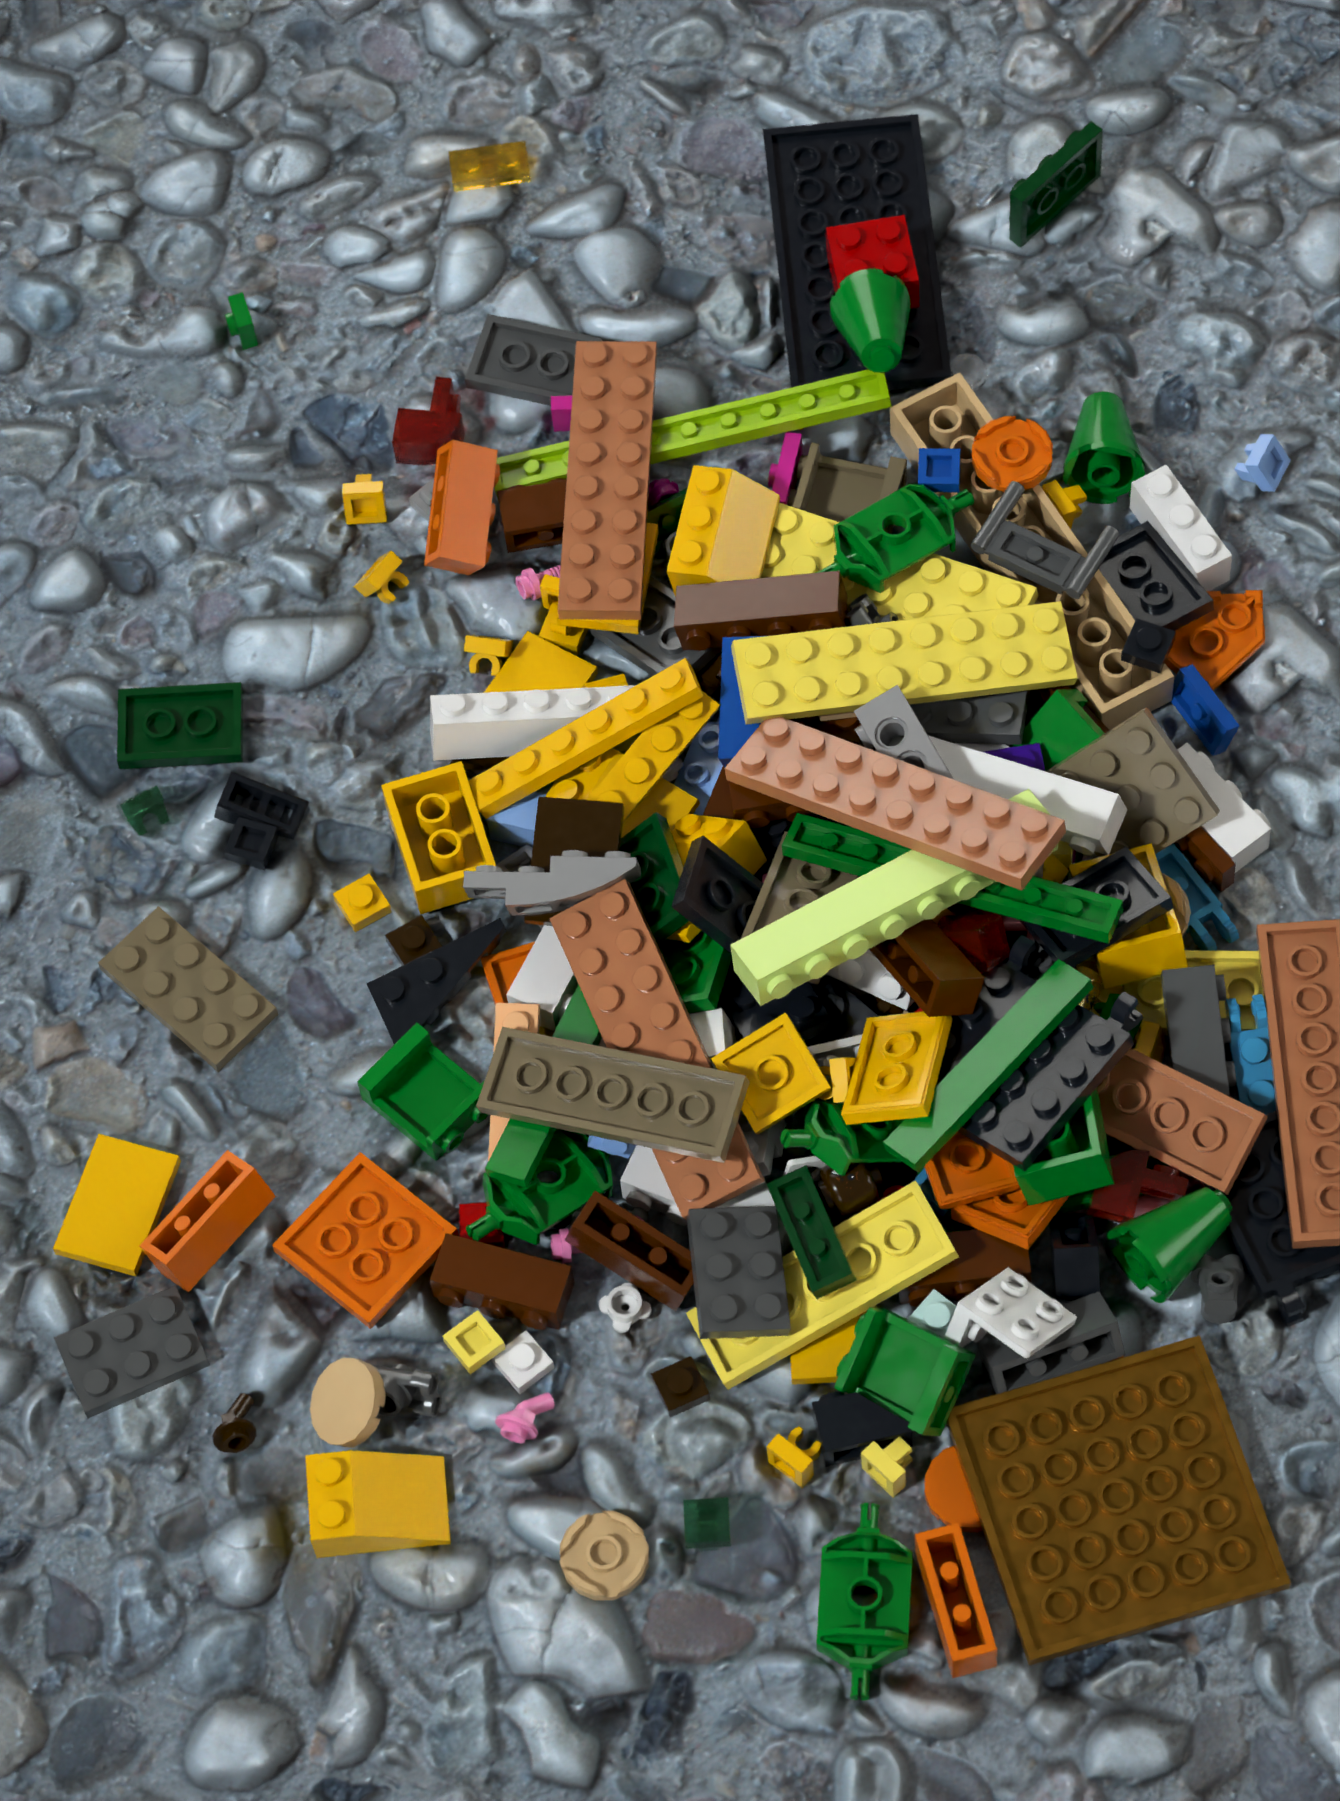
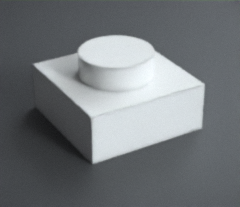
M527 1330L507 1344L505 1350L492 1358L493 1364L519 1394H522L555 1368L554 1362Z

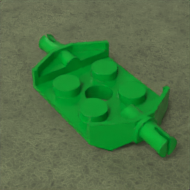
M908 484L834 525L836 551L834 563L815 573L840 571L842 578L847 577L850 581L881 593L884 591L885 580L949 544L950 551H956L953 517L959 511L973 505L974 498L968 489H964L960 493L946 499L944 495L939 497L924 485ZM890 525L902 526L905 529L899 534H889L884 531Z
M814 1100L805 1117V1128L784 1129L781 1133V1144H784V1148L805 1147L810 1149L812 1154L840 1176H845L850 1163L902 1162L886 1151L883 1142L905 1119L846 1125L841 1116L844 1103H833V1100Z
M556 1129L527 1188L489 1177L486 1172L484 1173L483 1189L487 1204L486 1215L466 1226L469 1237H472V1240L479 1241V1239L493 1230L500 1229L504 1233L538 1245L540 1243V1235L585 1206L594 1191L600 1194L606 1192L607 1198L612 1196L613 1180L611 1165L608 1160L611 1154L587 1147L589 1136L586 1134ZM546 1170L554 1171L560 1176V1179L555 1183L547 1184L540 1181L537 1175Z
M862 1503L860 1505V1527H857V1532L839 1536L822 1547L816 1647L817 1651L850 1670L852 1673L850 1699L858 1701L859 1683H862L861 1701L869 1700V1683L872 1671L908 1655L913 1552L898 1540L880 1533V1528H878L880 1506L876 1503H871L870 1520H868L869 1505L868 1503ZM860 1586H869L877 1592L878 1596L871 1605L860 1606L851 1597L853 1591Z

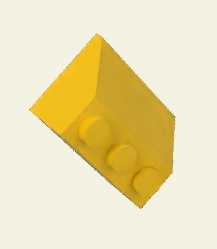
M693 465L666 571L675 596L676 586L761 578L780 503L779 494L734 469Z

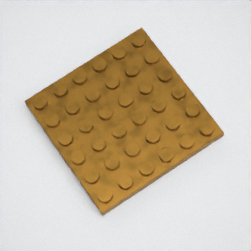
M1200 1335L953 1407L946 1424L1029 1666L1290 1588L1291 1581Z

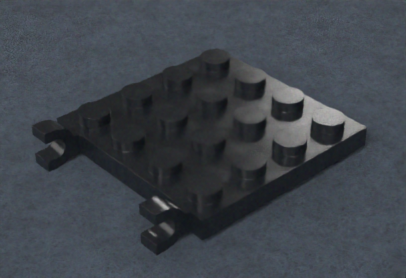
M1021 935L1012 946L1009 960L1006 963L995 958L982 973L984 976L982 990L978 995L973 1014L951 1015L953 1020L936 1086L1037 982L1027 976L1042 962L1041 957L1033 953L1037 946L1031 939ZM1123 991L1114 1002L1108 1020L1077 1005L957 1132L1026 1172L1133 1046L1132 1036L1128 1032L1134 1029L1143 1019L1142 1013L1135 1010L1139 1004L1137 998Z
M1276 1110L1266 1114L1268 1118L1229 1194H1223L1232 1205V1211L1230 1212L1232 1221L1226 1229L1240 1257L1243 1259L1244 1265L1262 1301L1275 1296L1280 1314L1286 1326L1289 1327L1302 1322L1304 1319L1301 1312L1305 1311V1305L1296 1292L1295 1287L1340 1270V1246L1292 1248ZM1203 1183L1205 1187L1211 1189L1212 1191L1216 1190L1215 1188Z

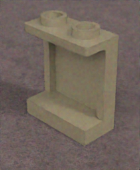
M811 442L808 455H801L796 475L797 479H800L798 489L790 490L787 505L841 522L906 486L907 459L891 456L888 468H882L822 456L820 454V444ZM894 525L887 526L884 531L892 534Z

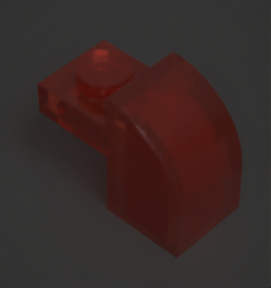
M436 377L430 410L398 408L392 439L396 463L433 465L436 464L437 450L451 440L464 441L465 430L462 413H460L461 398L460 394H454L452 378Z
M970 907L960 915H945L939 920L938 927L979 972H988L1009 957V944L1000 914Z
M1130 1150L1123 1152L1110 1160L1114 1184L1092 1189L1087 1215L1124 1223L1134 1218L1140 1193L1174 1201L1185 1196L1189 1179L1179 1177L1180 1171L1172 1167L1154 1165L1153 1170L1146 1168L1150 1151Z

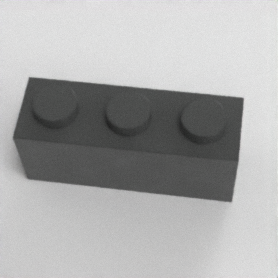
M1214 965L1162 970L1161 983L1171 1068L1229 1096V1087H1236L1234 1061L1225 1060L1224 1044L1231 1043L1229 1018H1221L1219 1001L1226 1000L1224 975H1216Z
M1098 1291L1063 1304V1307L1076 1315L1077 1319L1074 1326L1029 1358L1022 1357L989 1332L980 1341L976 1342L983 1371L996 1394L1103 1364L1124 1356L1125 1352L1118 1321L1101 1293Z

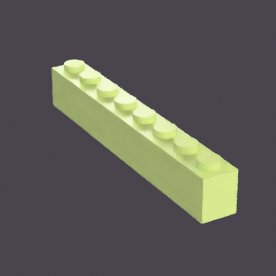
M1030 789L1008 799L1049 814ZM1058 844L1055 846L1052 852L1058 850ZM910 850L731 944L734 971L759 1005L762 1006L773 999L783 998L792 989L811 979H818L824 976L830 969L845 961L862 956L868 949L881 942L898 937L904 930L917 923L936 917L942 910L953 904L972 898L980 890L997 881Z

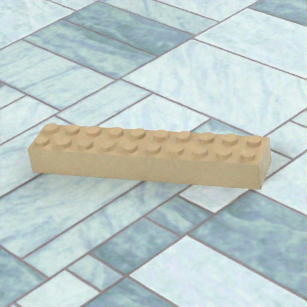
M959 372L890 407V434L917 473L919 448L960 449L959 492L934 493L939 497L944 495L946 499L951 498L964 489H968L972 494L974 504L955 514L953 517L954 526L984 570L1037 587L1039 596L1035 604L1061 601L1077 673L1075 685L1068 686L1071 689H1078L1088 700L1086 703L1087 707L1103 724L1111 730L1145 707L1151 712L1172 701L1174 675L1166 664H1164L1160 674L1121 660L1122 650L1135 620L1099 569L1080 599H1074L1066 591L1061 595L989 561L987 554L976 553L970 547V544L1004 492L987 486L977 477L972 466L974 438L978 430L993 420V418L962 374ZM1038 484L1034 488L1025 490L1006 521H1011L1086 558L1088 553L1041 486Z

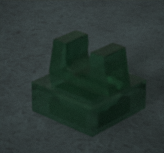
M157 785L151 786L116 805L123 820L128 823L138 836L147 833L142 822L143 817L147 813L154 814L160 825L169 821L164 798Z
M728 1497L683 1500L686 1549L700 1548V1551L718 1550V1547L731 1546Z

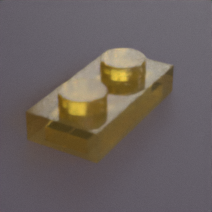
M525 141L448 151L454 192L531 181Z

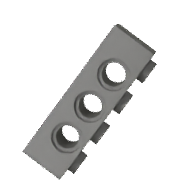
M898 685L854 710L861 723L859 727L855 728V731L866 748L871 749L875 747L879 753L953 779ZM904 736L898 745L889 746L893 738Z

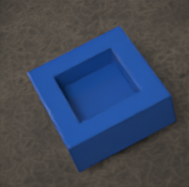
M919 448L918 485H924L932 492H959L960 449Z

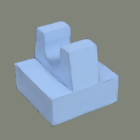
M1260 434L1256 443L1247 444L1244 449L1248 456L1245 463H1237L1234 470L1241 480L1256 483L1261 491L1275 492L1291 460L1274 434Z

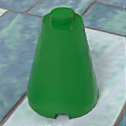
M872 268L856 271L845 277L839 283L840 288L835 295H832L830 300L831 317L837 329L868 370L876 373L887 372L895 368L902 357L911 306L909 292L900 278L886 275L883 270Z
M1101 391L1089 395L1083 402L1064 462L1063 480L1070 487L1079 484L1087 495L1086 502L1110 504L1117 502V496L1128 492L1130 497L1131 482L1145 476V465L1123 401L1114 393Z
M1207 1187L1201 1188L1111 1229L1107 1233L1108 1240L1115 1238L1117 1246L1111 1250L1113 1256L1126 1276L1140 1291L1148 1286L1156 1293L1150 1299L1157 1303H1163L1173 1295L1232 1221L1230 1215L1232 1205L1221 1191L1217 1189L1212 1191Z

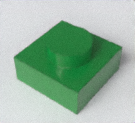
M243 292L228 296L231 312L224 314L230 336H239L243 350L258 346L254 325Z

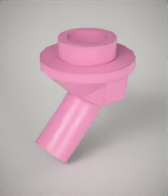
M544 1393L522 1401L514 1410L498 1415L495 1423L501 1429L500 1434L515 1443L522 1444L526 1440H534L538 1435V1430L534 1424L535 1416L552 1410L554 1408V1399L550 1393Z

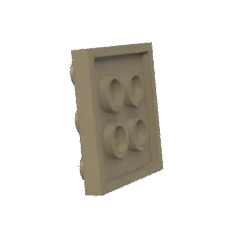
M1147 707L1046 771L1120 795L1128 810L1109 854H1113L1125 846L1128 849L1151 843L1155 854L1213 819L1220 812V809ZM1094 851L1097 857L1105 856V854Z

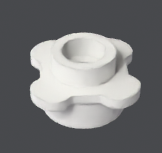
M630 1282L623 1283L621 1286L614 1288L608 1296H603L599 1302L600 1311L609 1315L613 1321L614 1330L619 1333L628 1332L633 1323L639 1319L649 1318L652 1311L650 1303L642 1300L638 1288ZM622 1305H629V1309L623 1311L621 1309Z

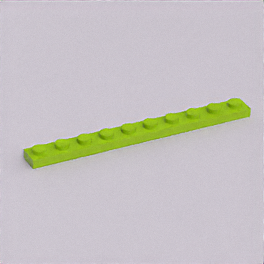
M867 369L653 420L651 464L890 408L892 404L885 373H876ZM569 441L498 457L496 464L500 466V476L494 487L497 498V491L507 490L515 485L531 486L547 483L556 478L567 479Z

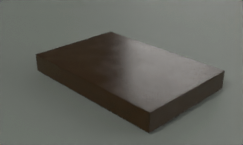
M539 797L530 866L541 867L544 869V872H550L551 856H562V852L567 850L584 851L588 853V857H605L606 852L620 851L624 804ZM562 911L525 915L524 921L526 924L552 926L549 918Z

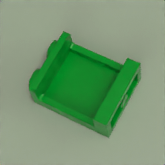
M1057 689L1024 729L1022 745L1040 743L1045 771L1105 734L1083 710L1088 700L1078 689ZM1011 744L1009 747H1016L1022 745Z
M418 1023L405 1033L357 1081L362 1100L435 1161L445 1152L451 1153L463 1140L464 1133L475 1122L477 1124L481 1123L489 1116V1114L481 1113L476 1107L484 1081L480 1084L431 1043L429 1032Z
M869 1307L867 1312L859 1318L855 1326L854 1335L856 1337L849 1353L841 1359L836 1372L838 1379L834 1388L842 1393L856 1392L909 1422L908 1428L921 1435L941 1436L976 1354L888 1309Z

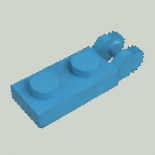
M1171 844L1155 854L1161 873L1179 883L1188 896L1191 914L1186 933L1190 932L1198 948L1201 950L1218 951L1214 939L1202 925L1212 919L1215 928L1228 943L1239 939L1236 926L1222 909L1223 904L1176 845Z
M1262 994L1252 995L1251 1010L1254 1015L1256 1029L1241 1031L1240 1007L1236 998L1226 999L1225 1010L1229 1018L1231 1043L1228 1044L1230 1059L1234 1061L1237 1100L1265 1115L1277 1109L1269 1049L1268 1017L1264 997Z

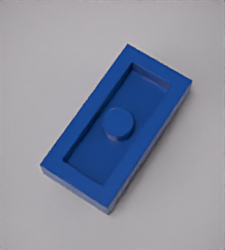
M1193 664L1180 668L1174 679L1171 702L1212 756L1225 752L1236 734L1239 724Z

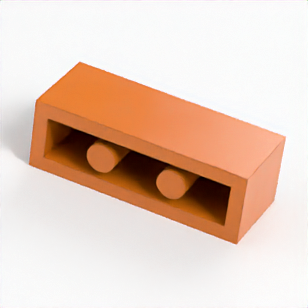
M451 440L437 450L424 566L469 576L487 564L491 554V543L487 541L489 526L492 524L496 512L495 503H492L493 488L496 486L500 476V466L496 464L498 450L458 440Z
M227 1150L139 1247L162 1275L189 1293L276 1196L253 1166Z
M959 1522L916 1533L915 1553L952 1678L997 1667V1647Z

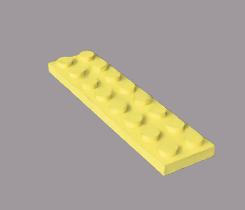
M779 503L761 578L815 573L834 563L836 551L833 526L840 522ZM934 553L885 580L884 591L881 593L850 581L847 577L842 578L848 595L847 611H850L848 606L852 601L863 594H867L877 607V612L881 618L893 612L898 616L899 620L1033 605L1039 596L1035 586Z
M1061 601L733 640L731 645L746 725L762 723L766 719L777 717L797 719L854 712V710L896 685L899 686L911 705L1075 685L1077 680Z

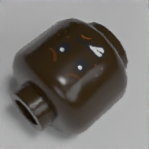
M865 1162L850 1163L845 1176H840L828 1165H825L820 1170V1180L815 1182L828 1213L835 1212L841 1218H849L877 1203L879 1197L877 1188L884 1185L881 1174L874 1162L868 1164Z

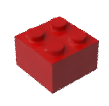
M905 215L826 227L827 258L835 293L840 288L839 283L848 275L859 270L875 268L883 270L886 275L900 278L909 292L910 309L919 307V278Z

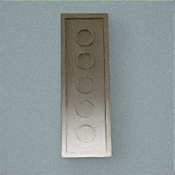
M502 1027L476 1107L481 1113L725 1163L750 1082L746 1075Z

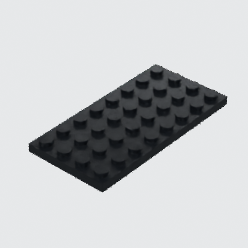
M918 114L763 129L791 388L867 370L837 329L831 317L830 300L832 295H835L827 258L826 227L905 215L918 273L919 307L910 309L902 357L899 364L892 370L884 372L888 390L930 387L951 377Z

